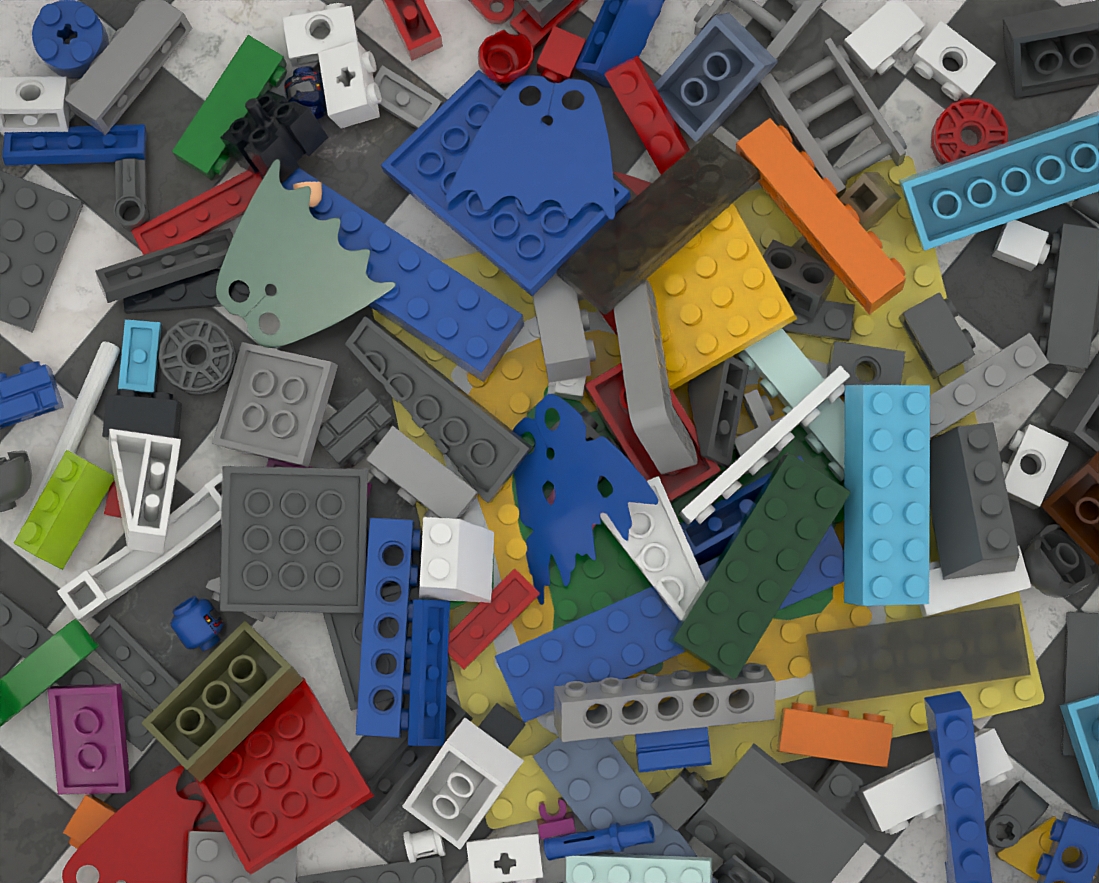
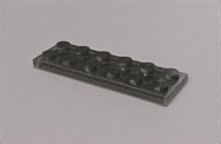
M709 133L619 211L613 220L610 219L557 269V276L606 315L761 179L759 170Z
M1019 604L805 635L816 706L1031 675Z

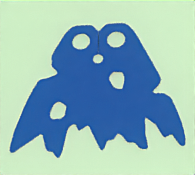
M555 394L546 395L537 404L535 419L525 417L513 429L520 437L523 433L530 432L535 439L534 451L531 454H527L515 470L514 475L520 519L525 526L533 529L532 534L526 540V557L534 588L540 593L537 599L541 605L544 604V586L550 585L548 566L551 554L558 566L563 584L567 586L570 582V573L575 568L576 553L581 556L588 554L592 560H596L592 524H601V513L607 514L622 538L628 541L629 529L632 527L628 503L658 504L656 494L628 458L604 436H600L592 441H586V425L583 422L582 416L566 401ZM549 408H555L560 416L559 426L554 431L548 429L545 424V413ZM549 447L553 448L555 453L552 460L548 459L546 455ZM600 476L606 477L613 487V493L607 498H604L597 489ZM547 480L554 484L555 500L552 505L549 504L543 493L542 487Z

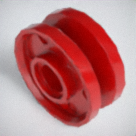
M962 99L952 103L936 119L931 131V148L936 160L941 165L1008 142V127L1003 115L992 104L980 99ZM963 130L973 131L977 136V144H965L962 141L961 132Z

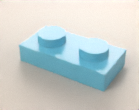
M125 320L118 389L138 391V393L149 394L156 392L162 324L160 322Z

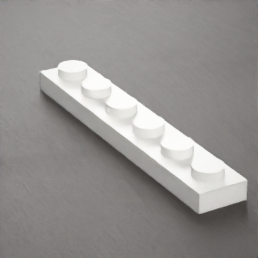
M840 365L679 513L682 520L687 525L691 524L694 520L701 524L716 510L711 505L721 495L726 500L742 486L738 480L747 471L754 475L768 462L765 455L773 447L781 451L795 438L791 431L796 426L802 423L807 427L821 414L817 408L826 399L833 403L845 392V385L843 383L850 377Z

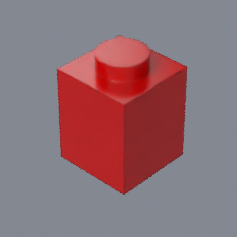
M553 26L537 61V72L541 73V76L546 78L547 81L554 84L572 79L576 71L574 67L586 43V39Z

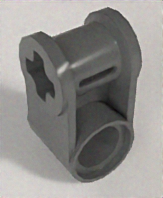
M1022 780L1018 781L985 821L987 843L999 848L1014 846L1025 832L1039 820L1049 804ZM1006 824L1007 827L1004 831L1008 835L1007 838H996L999 833L995 828L996 825Z

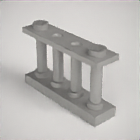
M715 0L711 6L706 3L699 10L694 18V21L697 22L694 31L696 36L715 15L721 12L729 0ZM753 0L730 1L772 32L770 36L774 40L766 50L779 61L827 0H787L793 5L792 10L795 11L788 22L784 19L778 20Z
M829 38L824 41L822 54L825 58L784 82L781 80L776 82L772 74L769 73L758 84L757 92L777 123L784 126L790 133L793 140L791 143L799 153L804 151L809 155L815 165L814 170L821 179L826 177L831 181L837 190L836 196L839 199L845 193L846 180L890 155L896 166L901 165L906 155L905 149H907V145L898 131L893 132L859 82L848 65L850 64V59L841 45L836 47L832 39ZM833 69L843 87L802 111L800 109L795 110L788 100L791 98L790 94ZM852 98L863 115L822 139L818 137L814 139L807 129L809 122ZM871 126L881 144L840 168L838 166L832 167L826 158L828 151Z

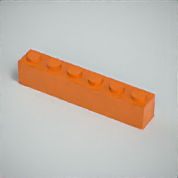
M769 118L736 142V157L870 315L903 290L906 280L903 267L895 258L889 259L881 250L883 248L881 241L872 231L866 232L859 224L860 218L857 212L849 204L843 205L836 196L837 190L831 181L826 177L821 179L814 170L815 165L809 155L804 151L799 153L791 143L793 140L787 129L782 125L777 126Z

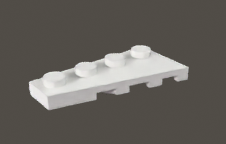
M658 476L647 481L658 498L657 505L628 503L632 520L628 541L622 538L607 514L601 513L600 518L680 621L699 589L705 583V580Z

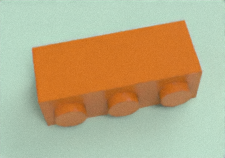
M792 702L791 709H782L777 751L887 768L893 724L884 723L885 716L863 713V720L848 718V710L828 708L827 714L813 712V705Z

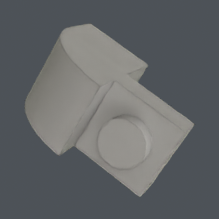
M757 389L743 395L744 406L755 429L735 438L733 450L737 459L783 418L771 421L769 416L773 415L774 411L766 395L760 397ZM773 447L765 455L768 462L764 466L771 463L781 451Z

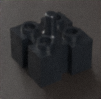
M270 90L257 99H249L245 104V108L250 116L235 120L230 125V128L220 137L240 167L254 174L260 171L264 177L272 163L279 159L281 184L299 167L297 161L304 154L310 156L328 138L309 107L293 100L288 102L284 96Z

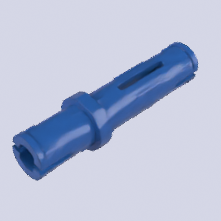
M650 820L622 826L617 822L610 824L609 828L545 838L544 851L549 861L607 850H614L615 853L623 852L624 848L654 843L655 832Z

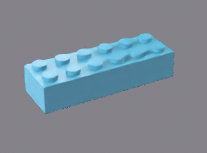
M1099 111L899 179L920 247L925 251L1098 192Z
M845 385L844 488L851 493L844 503V603L861 606L929 604L930 385Z

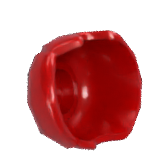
M505 30L485 38L478 50L480 69L487 77L498 83H511L517 78L524 76L534 59V47L527 36L523 33L511 35Z

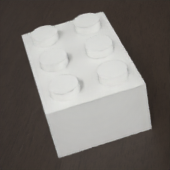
M464 718L444 743L402 807L454 846L461 849L524 760Z

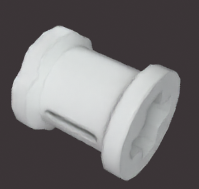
M433 829L412 834L409 831L403 833L410 863L416 862L417 858L438 854L440 857L446 855L443 837Z

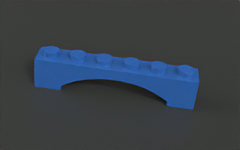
M960 691L925 697L928 731L936 758L945 815L947 862H945L947 883H992L971 706Z

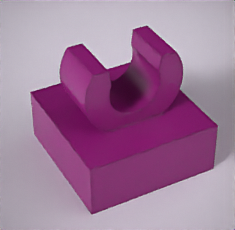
M562 797L558 798L559 810L554 814L546 811L544 801L539 802V813L542 818L537 819L540 839L576 832L572 812L566 813V803Z

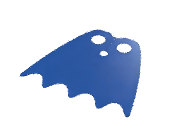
M524 75L517 78L504 91L478 130L456 172L445 197V202L452 201L464 191L473 190L477 192L483 209L487 211L503 197L514 196L521 202L525 213L530 215L542 202L554 200L562 206L569 219H573L586 204L593 202L599 204L608 218L613 220L615 216V196L611 150L602 106L594 87L587 81L567 79L561 83L554 84L547 81L543 76ZM529 86L536 87L541 92L540 101L533 106L523 105L519 100L520 92ZM569 91H579L584 96L583 105L576 110L566 109L562 104L563 96ZM544 116H551L553 118V123L550 126L545 127L541 124V119Z

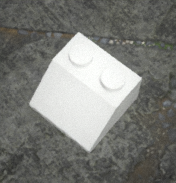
M423 517L419 599L491 603L494 532L461 519Z

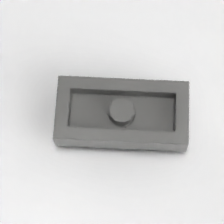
M383 65L374 77V82L378 85L382 98L378 106L415 129H418L442 106V101Z

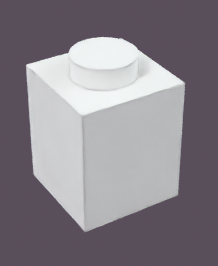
M1017 220L1004 223L992 256L1032 271L1037 266V263L1043 265L1051 246L1046 243L1049 233Z

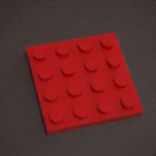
M302 677L304 680L201 782L195 778L245 870L250 875L374 797V794L304 677Z

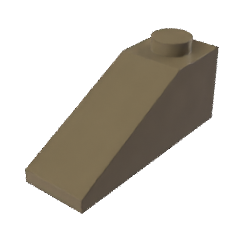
M878 172L863 173L839 198L844 206L849 204L857 212L860 218L859 224L865 231L874 226L901 199L898 193ZM803 235L792 246L795 250L823 261Z

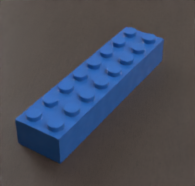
M298 167L282 183V186L287 190H293V184L320 181ZM322 183L321 201L317 206L309 207L312 216L318 220L339 218L341 220L338 233L340 246L349 251L370 250L366 270L368 278L374 282L396 283L392 290L368 306L482 382H485L524 327L523 315Z

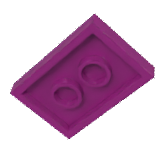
M121 684L50 687L48 689L58 795L128 792L131 789Z

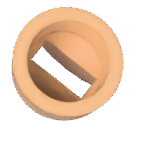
M321 182L293 184V190L305 186L311 188L309 207H315L322 199Z

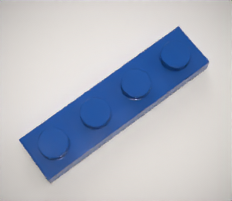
M145 124L114 125L106 135L93 126L69 127L68 132H5L2 158L5 165L100 163L133 158L145 160L147 131Z
M413 599L408 745L443 746L445 743L450 601Z

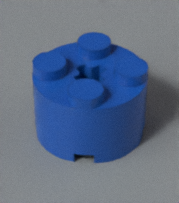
M60 0L43 6L32 29L34 48L44 63L59 76H67V78L71 79L82 78L90 68L91 62L109 45L108 34L93 9L75 0ZM75 34L77 38H72L70 44H66L65 40L69 39L70 35Z

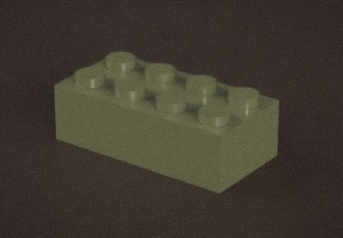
M244 621L141 724L190 774L201 782L304 679L258 632Z

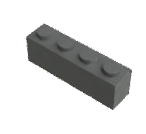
M1062 224L1057 229V233L1052 232L1049 244L1051 246L1049 253L1054 254L1052 267H1048L1045 274L1044 287L1049 288L1048 302H1043L1041 307L1040 322L1045 323L1044 337L1039 336L1037 344L1049 361L1043 368L1083 373L1089 366L1099 286V228Z

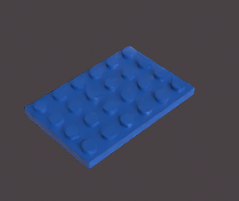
M478 70L381 164V168L385 174L527 293L533 296L609 218L599 204L592 202L582 207L573 219H569L562 206L554 200L542 202L532 214L527 215L521 202L514 196L503 197L491 209L486 211L483 209L477 192L473 190L464 191L452 201L445 202V197L474 137L504 93L501 87ZM541 120V124L547 127L548 125ZM614 179L616 213L631 199L629 190Z

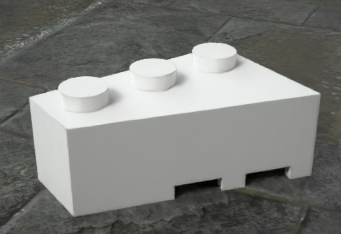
M109 429L108 449L128 549L164 553L181 439Z

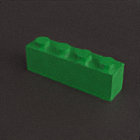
M247 35L173 149L172 153L176 159L211 181L216 174L221 175L229 165L231 157L228 156L230 151L220 137L230 128V125L235 120L250 116L245 108V104L249 99H257L268 90H271L273 86L276 88L280 86L287 74V69H285L287 63L284 56Z

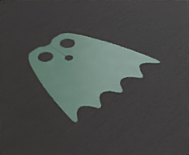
M279 159L272 163L239 222L221 266L216 286L217 299L229 313L244 318L248 333L258 344L267 348L287 345L328 328L366 307L396 286L394 282L380 283L368 278L366 270L370 257L369 249L349 251L340 246L338 233L341 220L339 218L318 220L312 216L309 209L311 188L309 186L294 190L283 188L279 177ZM236 280L245 282L249 287L250 294L244 302H235L229 295V286ZM268 284L276 286L277 293L274 296L266 294L265 288ZM270 312L278 317L280 328L275 334H265L260 329L259 319L264 313Z

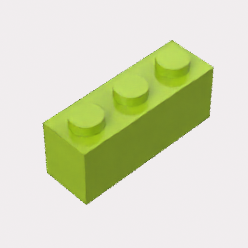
M66 450L25 524L22 526L14 544L63 570L114 481V475Z

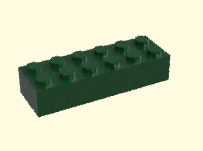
M791 453L783 455L668 641L728 679L735 680L851 492Z

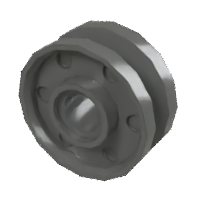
M191 318L178 322L167 331L160 343L158 358L162 372L175 387L188 394L204 396L217 392L230 381L237 360V354L233 341L219 325L208 319ZM197 349H204L206 351L204 362L199 365H192L190 363L192 352Z

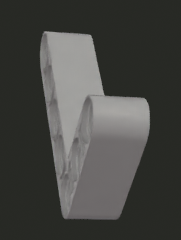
M646 279L613 289L612 300L628 410L633 429L661 475L696 465L697 455L693 441L672 406L657 305L652 287Z

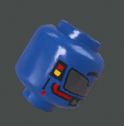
M193 596L173 609L172 613L174 616L171 619L170 625L185 648L195 649L200 647L202 651H205L220 641L218 634L222 631L224 622L208 599L198 600L196 596Z

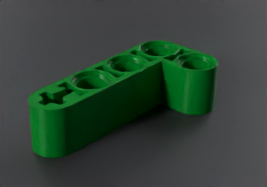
M77 618L64 626L0 679V727L99 647Z

